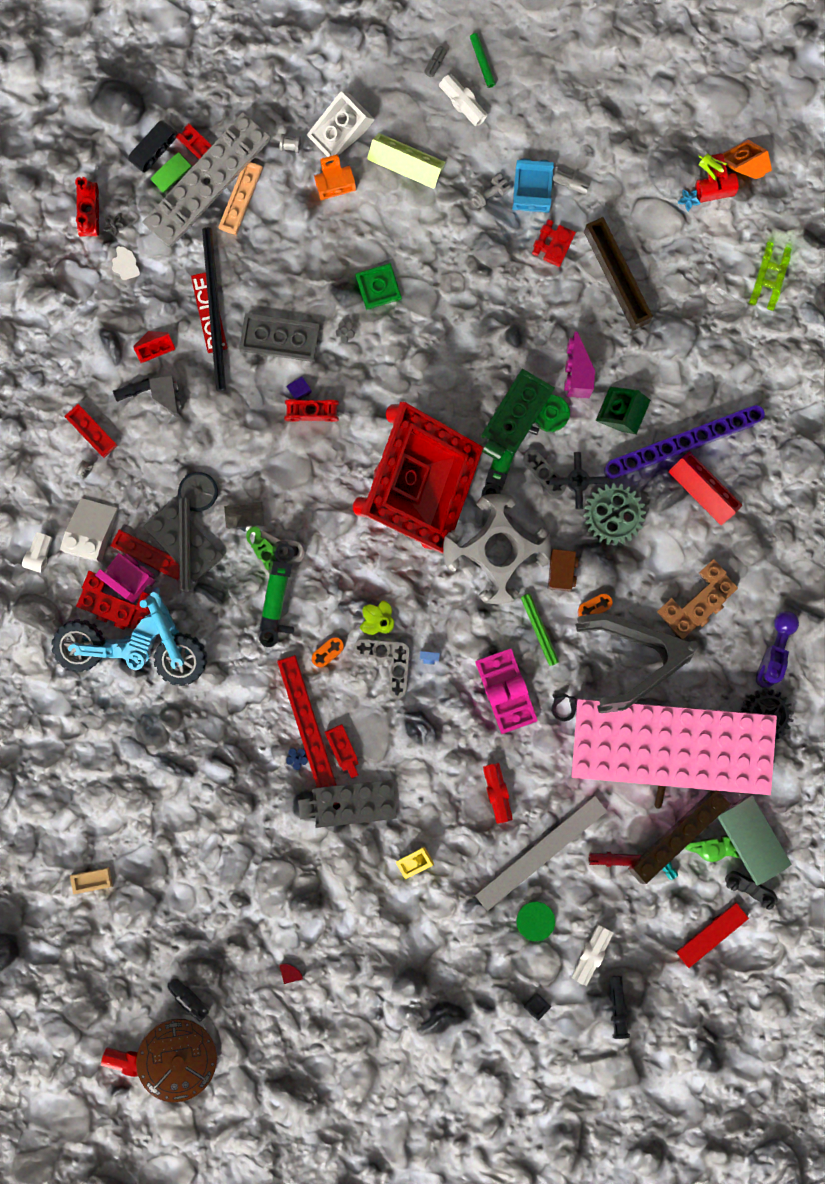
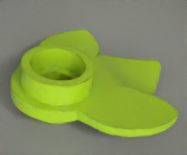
M382 600L378 607L371 604L363 606L362 613L366 621L360 625L361 631L374 635L378 632L385 634L393 630L395 623L391 617L392 607L388 602ZM386 620L387 625L382 626V622Z

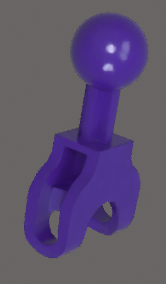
M790 611L780 612L774 619V628L777 631L774 645L767 648L756 675V683L761 688H769L784 678L789 651L785 650L788 636L794 634L799 627L798 617ZM763 674H764V678H765L769 683L763 682V680H762V675H763Z

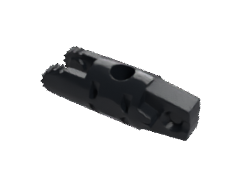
M176 978L168 982V991H170L175 1000L187 1013L199 1022L209 1014L203 1002L188 986H185Z

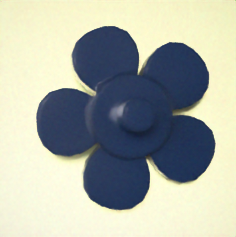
M291 748L288 751L290 756L286 758V763L288 765L293 764V768L299 770L301 764L306 765L308 763V758L304 756L305 750L300 748L297 751L295 748Z

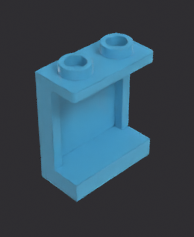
M527 158L517 160L512 210L550 212L553 162L548 160L531 161Z

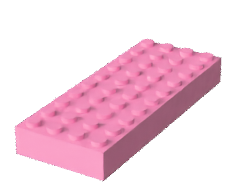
M577 698L572 778L771 795L776 715L634 703L624 711L599 713L597 705H600V700Z

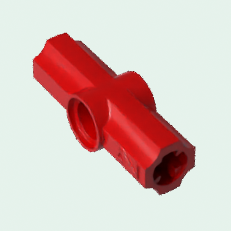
M494 763L483 766L487 782V793L490 804L493 807L496 824L513 820L508 801L509 794L506 783L503 781L500 764Z
M107 1047L101 1060V1066L120 1070L122 1074L137 1077V1052H123Z

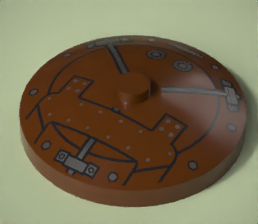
M170 1019L157 1024L141 1041L136 1056L137 1073L142 1085L152 1096L166 1102H183L200 1094L210 1083L217 1064L216 1048L211 1036L202 1026L187 1019Z

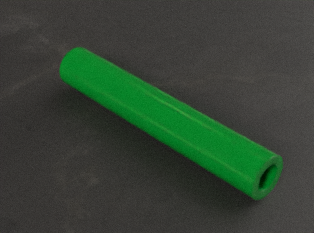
M473 33L470 35L472 46L487 88H492L496 85L480 37L478 33Z

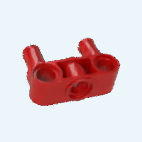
M77 177L75 184L77 186L76 223L79 237L99 236L97 182H90L85 177ZM92 206L90 212H84L86 207Z

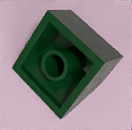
M610 386L596 421L620 432L637 435L651 400L639 390Z

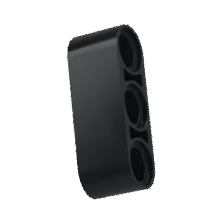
M163 120L159 121L132 150L128 161L143 173L147 172L175 141V136L178 132Z

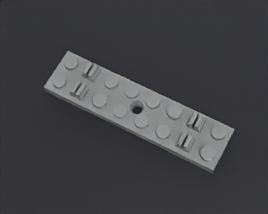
M242 113L142 223L169 248H172L236 176L271 140L270 136ZM206 178L210 179L209 184H204Z

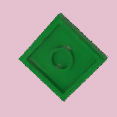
M391 263L355 273L366 310L402 300Z

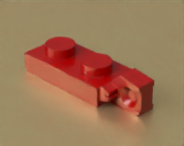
M343 724L325 731L339 766L343 771L348 770L351 778L357 777L359 774L355 766L359 764L358 758Z

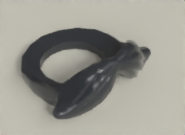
M564 693L553 694L554 701L551 708L553 716L557 720L564 722L574 718L577 699ZM565 698H569L571 713L568 717L561 718L556 713V706Z

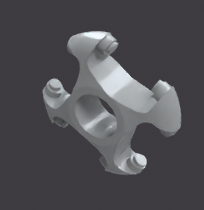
M489 494L481 496L476 503L477 506L482 510L491 508V514L479 533L463 546L458 547L456 545L459 542L457 539L459 536L454 531L449 532L444 538V561L448 569L454 572L460 566L458 557L465 555L480 565L492 581L493 591L484 589L479 594L480 599L484 603L505 604L516 600L519 593L514 588L506 590V583L517 566L533 553H539L536 557L538 559L536 562L541 567L546 566L551 560L552 544L550 532L540 527L535 533V538L538 541L533 544L518 534L504 516L503 509H512L517 503L511 495ZM501 532L507 536L511 543V554L504 563L495 566L486 558L485 544L492 535Z

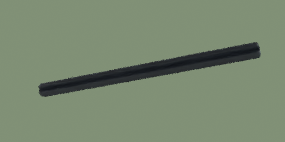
M205 227L202 229L215 384L217 391H225L226 381L212 228Z

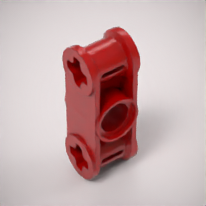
M285 400V405H287L286 416H284L285 421H339L337 416L339 401ZM310 407L316 408L314 414L310 415L307 413Z

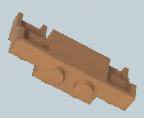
M714 559L699 572L708 585L684 607L681 608L670 598L668 602L657 610V613L679 639L683 640L699 625L701 627L706 625L710 621L709 616L713 612L715 614L720 612L724 608L722 604L738 589L726 575L725 570Z

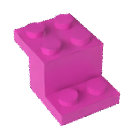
M118 553L105 571L99 569L95 576L122 597L133 603L147 585L152 587L156 582L152 578L154 574L142 565L138 567L139 562L127 553L124 556Z

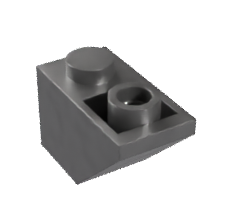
M172 376L149 379L153 400L175 417H180L179 411H182V403L177 398V393L180 392L178 381H175Z

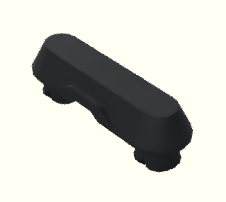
M732 871L725 877L728 889L731 888L732 891L739 890L749 894L752 898L761 902L762 907H766L768 910L773 909L774 905L778 902V898L773 890L762 884L756 886L754 880L737 871Z

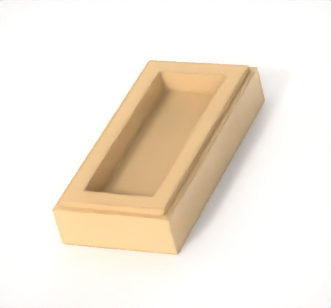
M110 867L70 875L73 895L113 887Z

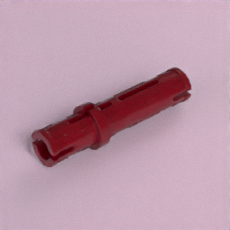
M608 851L606 853L589 852L588 862L589 865H606V867L631 866L641 855L612 854Z

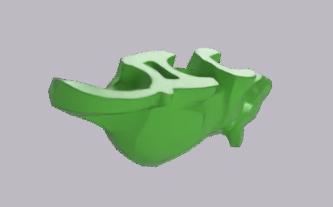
M250 527L246 533L247 541L251 548H253L257 558L264 563L266 570H269L271 558L276 559L273 554V547L268 540L261 537L259 527ZM251 533H255L253 544L250 540Z
M722 836L721 841L715 838L702 839L700 842H693L685 847L687 851L699 854L702 859L708 862L719 861L725 856L739 857L728 836Z

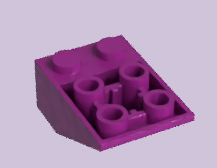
M575 331L573 337H570L569 343H567L566 353L570 354V356H568L565 366V372L568 375L564 382V391H567V397L589 399L594 390L595 369L578 332Z

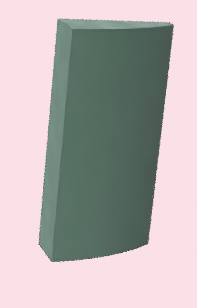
M753 796L741 799L718 816L719 821L756 886L773 878L792 865Z

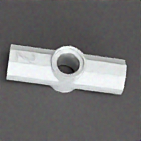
M452 74L443 78L439 87L451 99L454 108L460 113L463 112L475 127L482 124L488 114L476 102L471 90L467 87L464 88Z
M599 924L597 925L589 943L587 942L581 951L580 960L571 976L572 979L587 986L596 967L598 968L603 961L605 949L614 934L612 931Z

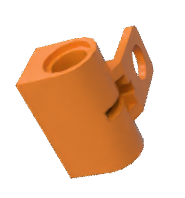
M337 154L320 159L323 173L314 175L320 200L356 191L350 165L341 167Z

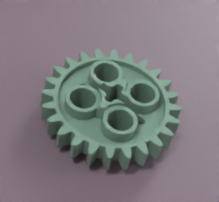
M613 483L609 489L608 485L605 484L604 491L599 487L597 488L598 494L592 492L591 496L593 499H587V503L590 506L584 507L588 513H585L583 517L589 518V520L584 524L591 525L588 532L594 530L593 538L599 535V542L605 538L607 545L611 540H613L614 545L618 544V540L624 544L625 538L631 541V534L637 536L638 532L636 529L641 530L643 528L639 523L645 522V519L641 518V516L646 514L645 511H641L645 504L638 503L641 497H634L636 491L629 493V486L626 490H623V484L616 488L615 483ZM619 497L622 500V505H615L613 498ZM625 505H629V508L620 512L617 517L613 516L605 523H600L601 520L610 516L612 511L616 512ZM603 507L606 510V515H599L597 508ZM624 513H629L632 516L631 522L624 520ZM607 524H615L616 531H609Z

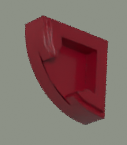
M288 963L280 964L284 984L303 980L301 971L295 966Z

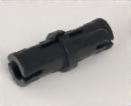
M149 378L135 383L130 382L127 386L113 390L116 401L119 402L132 396L136 397L137 394L150 390Z

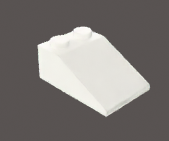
M341 91L307 136L327 157L336 154L339 156L365 133L375 119L351 94Z
M81 498L65 531L60 550L71 555L102 563L118 508Z

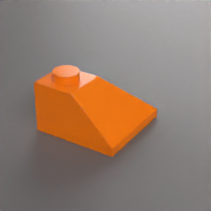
M746 140L722 153L725 163H727L726 166L754 179L761 178L766 173L772 171L768 150L750 140Z

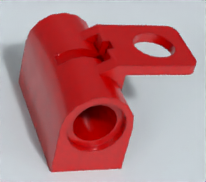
M722 153L711 155L714 159L725 163ZM722 163L723 172H719L709 166L717 179L714 180L708 173V178L697 180L695 184L697 199L700 203L735 196L739 187L736 173L728 174L726 165Z

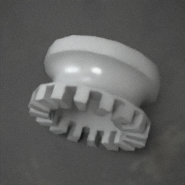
M82 460L76 467L74 474L76 476L80 475L81 479H85L88 476L87 473L90 474L89 471H91L92 465H87L86 461Z

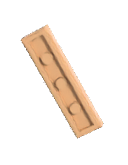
M250 162L240 172L219 224V230L237 236L263 170L261 165Z

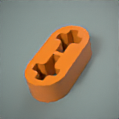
M600 594L579 606L578 616H583V607L588 609L593 606L594 610L589 615L600 614L609 610L612 606V598L607 594ZM600 598L608 600L606 608L604 606L597 608L596 604L601 602Z
M336 637L329 639L312 654L313 664L320 668L328 665L342 653L344 649L342 640ZM333 641L334 643L339 642V651L333 650L329 653L328 650L332 647L331 643ZM317 654H328L324 657L325 662L323 664L321 662L316 663Z

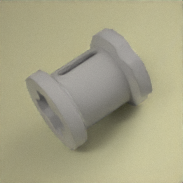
M281 134L280 151L285 149L299 153L301 137H290Z

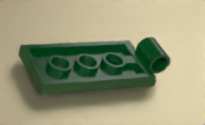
M522 368L481 435V438L484 439L486 437L489 439L482 452L498 462L506 450L511 452L510 455L514 457L555 387ZM507 424L512 425L511 431L505 429Z

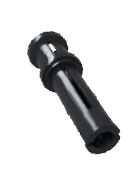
M622 976L610 977L613 1005L611 1021H613L614 1027L612 1038L627 1039L630 1038L627 1029L629 1018L625 1014Z

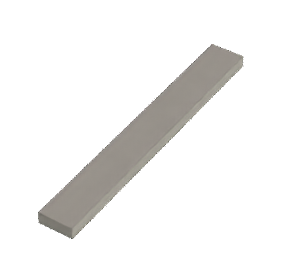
M593 796L475 894V897L488 911L604 815L607 810Z

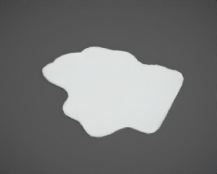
M118 246L116 248L117 257L112 259L113 272L120 274L122 280L139 276L140 272L136 266V258L132 251Z

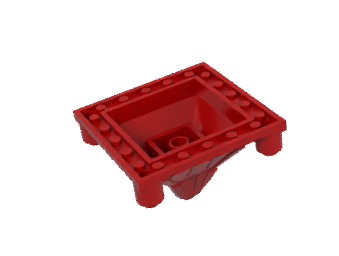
M406 402L391 404L386 410V418L388 422L393 424V428L391 429L382 459L374 470L371 490L368 497L360 496L355 499L353 511L357 516L370 518L420 542L426 549L444 554V538L449 532L455 531L484 447Z

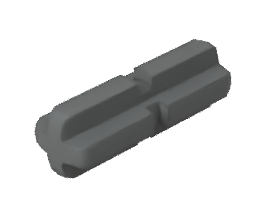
M442 46L436 48L431 58L432 61H429L424 70L428 77L435 75L440 66L439 63L442 62L447 53V50Z

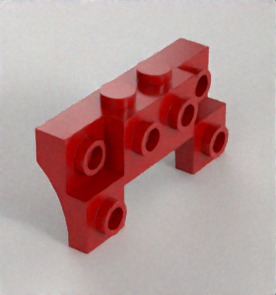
M88 571L82 585L83 591L76 605L77 608L97 615L96 619L105 623L111 620L115 622V627L125 630V627L135 629L146 615L151 614L148 606L145 608L140 606V601L146 599L150 594L142 592L137 605L128 603L103 593L106 583L95 576L96 573Z

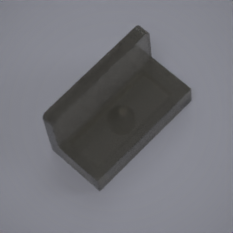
M262 502L224 506L227 529L262 526L265 524V509Z

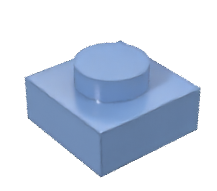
M420 651V660H423V664L434 665L435 662H439L440 653Z

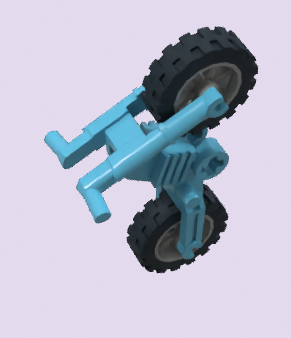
M158 587L153 589L150 596L140 601V606L142 608L148 606L151 614L146 615L132 632L131 637L105 639L102 636V631L98 630L94 623L90 624L88 620L80 621V619H75L61 626L55 632L51 642L55 660L59 661L63 668L66 667L72 672L74 670L77 672L88 671L96 666L103 657L123 658L126 660L129 668L139 670L151 657L150 649L153 647L156 635L160 634L162 640L154 653V667H157L156 672L163 677L164 681H169L172 685L179 684V686L192 684L201 676L207 665V652L204 651V645L198 642V638H193L188 633L182 634L176 629L167 606L163 603ZM73 633H79L80 637L77 639ZM70 636L74 643L66 642L67 637ZM194 657V665L187 661V659ZM184 664L190 667L191 669L185 672ZM177 666L180 667V671L175 670Z

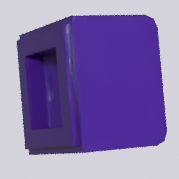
M303 377L286 386L292 397L296 400H301L312 393L311 388Z

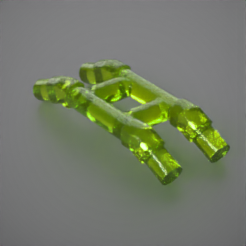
M767 242L748 304L756 306L762 287L773 289L767 309L774 311L790 262L791 248H784L781 263L777 264L770 262L774 244ZM767 269L778 272L775 282L765 279Z

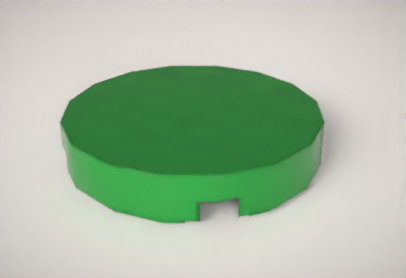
M551 394L534 423L545 432L561 430L566 426L570 417L568 403L562 397Z
M538 901L528 902L517 913V928L526 939L542 941L553 932L555 915L545 903Z

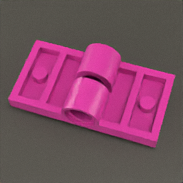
M512 649L475 661L501 734L538 721Z

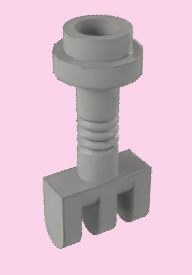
M502 173L492 179L493 187L482 194L479 192L474 194L472 202L477 208L485 206V200L497 192L503 197L513 189L511 185L504 188L508 184L507 179L499 182L504 177Z

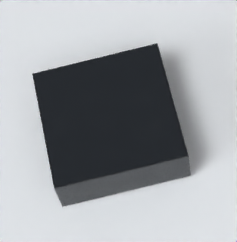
M536 992L523 1007L539 1021L551 1008V1005Z

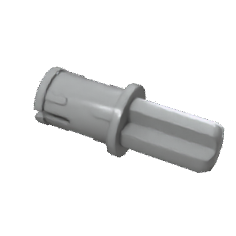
M556 171L553 176L554 182L568 187V190L571 188L586 195L590 183L560 171Z

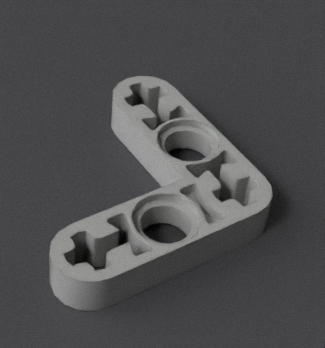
M357 641L354 645V652L359 657L391 660L389 693L393 698H402L406 693L408 646L398 642ZM361 643H365V647L371 648L370 644L373 643L375 644L373 647L374 655H369L371 651L367 650L364 651V654H360V650H357V647L361 646ZM379 645L387 647L385 655L377 654L376 648ZM399 646L406 650V654L402 655V660H406V664L402 662L394 663V659L398 660L399 657L398 653H395ZM397 665H401L405 669L402 676L394 674L393 670ZM392 678L404 679V683L400 682V688L403 689V692H400L398 696L392 691V688L396 687V681L392 682Z

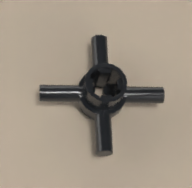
M574 452V470L570 472L568 477L549 478V484L568 485L569 489L575 492V509L581 510L583 509V491L587 489L589 484H607V476L589 477L588 473L582 470L581 452ZM582 477L581 485L578 486L577 481H573V478Z

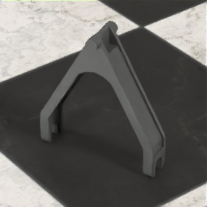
M607 613L580 616L577 618L578 623L575 624L577 632L602 630L653 648L660 654L663 660L661 668L627 694L601 698L600 705H597L599 713L618 712L628 709L682 666L688 664L698 648V643L695 641L688 642Z

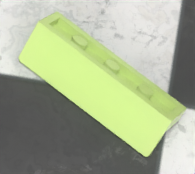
M380 133L373 138L367 157L368 160L431 188H435L439 174L443 171L446 162Z

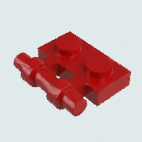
M547 219L545 225H542L540 229L541 234L538 240H535L533 244L532 254L539 256L540 251L546 253L543 260L560 267L576 232L561 225L558 226L556 231L552 230L554 222ZM547 236L553 238L549 246L545 244Z

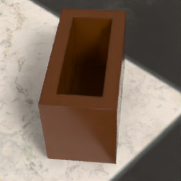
M552 550L547 589L570 592L572 587H576L577 576H574V568H578L579 557H575V551Z

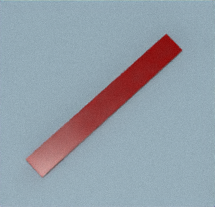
M293 655L278 660L277 663L316 787L337 786L297 657Z

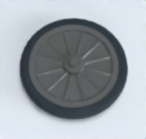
M193 472L185 476L180 482L178 496L179 499L189 498L190 510L200 512L209 509L215 503L218 497V486L210 475L203 472Z

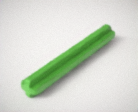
M530 593L523 595L521 600L549 666H553L559 660Z

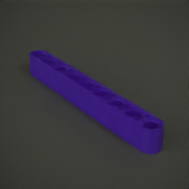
M754 405L620 456L607 463L604 468V475L608 479L614 480L757 425L764 418L765 412L762 407ZM750 412L756 413L758 419L751 418ZM738 419L740 426H735L732 420ZM715 426H721L723 433H718L715 430ZM697 433H704L705 440L699 439ZM680 439L687 440L688 446H682ZM662 446H668L670 453L663 452ZM644 453H651L653 460H647ZM627 459L634 460L635 467L628 466ZM609 466L617 467L618 473H611Z

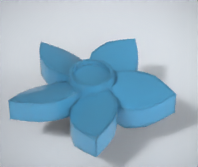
M682 190L684 198L680 199L678 204H686L685 208L688 212L692 205H700V201L695 198L697 190L692 191L690 195L686 190Z

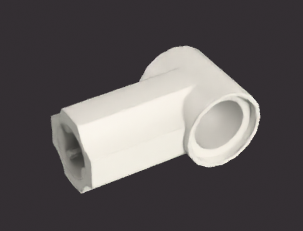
M36 532L30 550L26 552L23 558L22 566L42 573L47 565L46 556L53 538Z

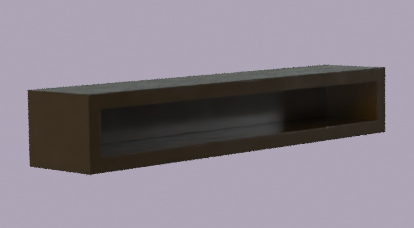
M604 217L586 224L584 234L632 331L649 324L653 315Z
M710 791L641 855L628 870L640 884H647L731 804L719 791Z

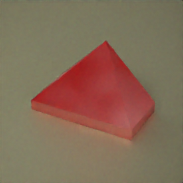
M148 331L133 346L140 363L175 350L168 332Z

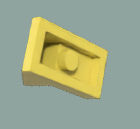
M420 847L413 853L399 859L396 864L404 878L407 879L433 866L434 862L426 848Z

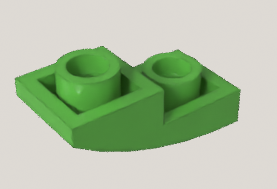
M178 152L151 177V180L163 193H166L178 179L180 180L190 170L192 165Z

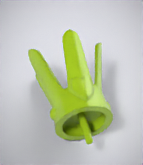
M709 153L704 157L699 155L702 159L699 166L716 180L717 178L709 166L719 172H723L724 169L717 162L727 165V163L714 159Z

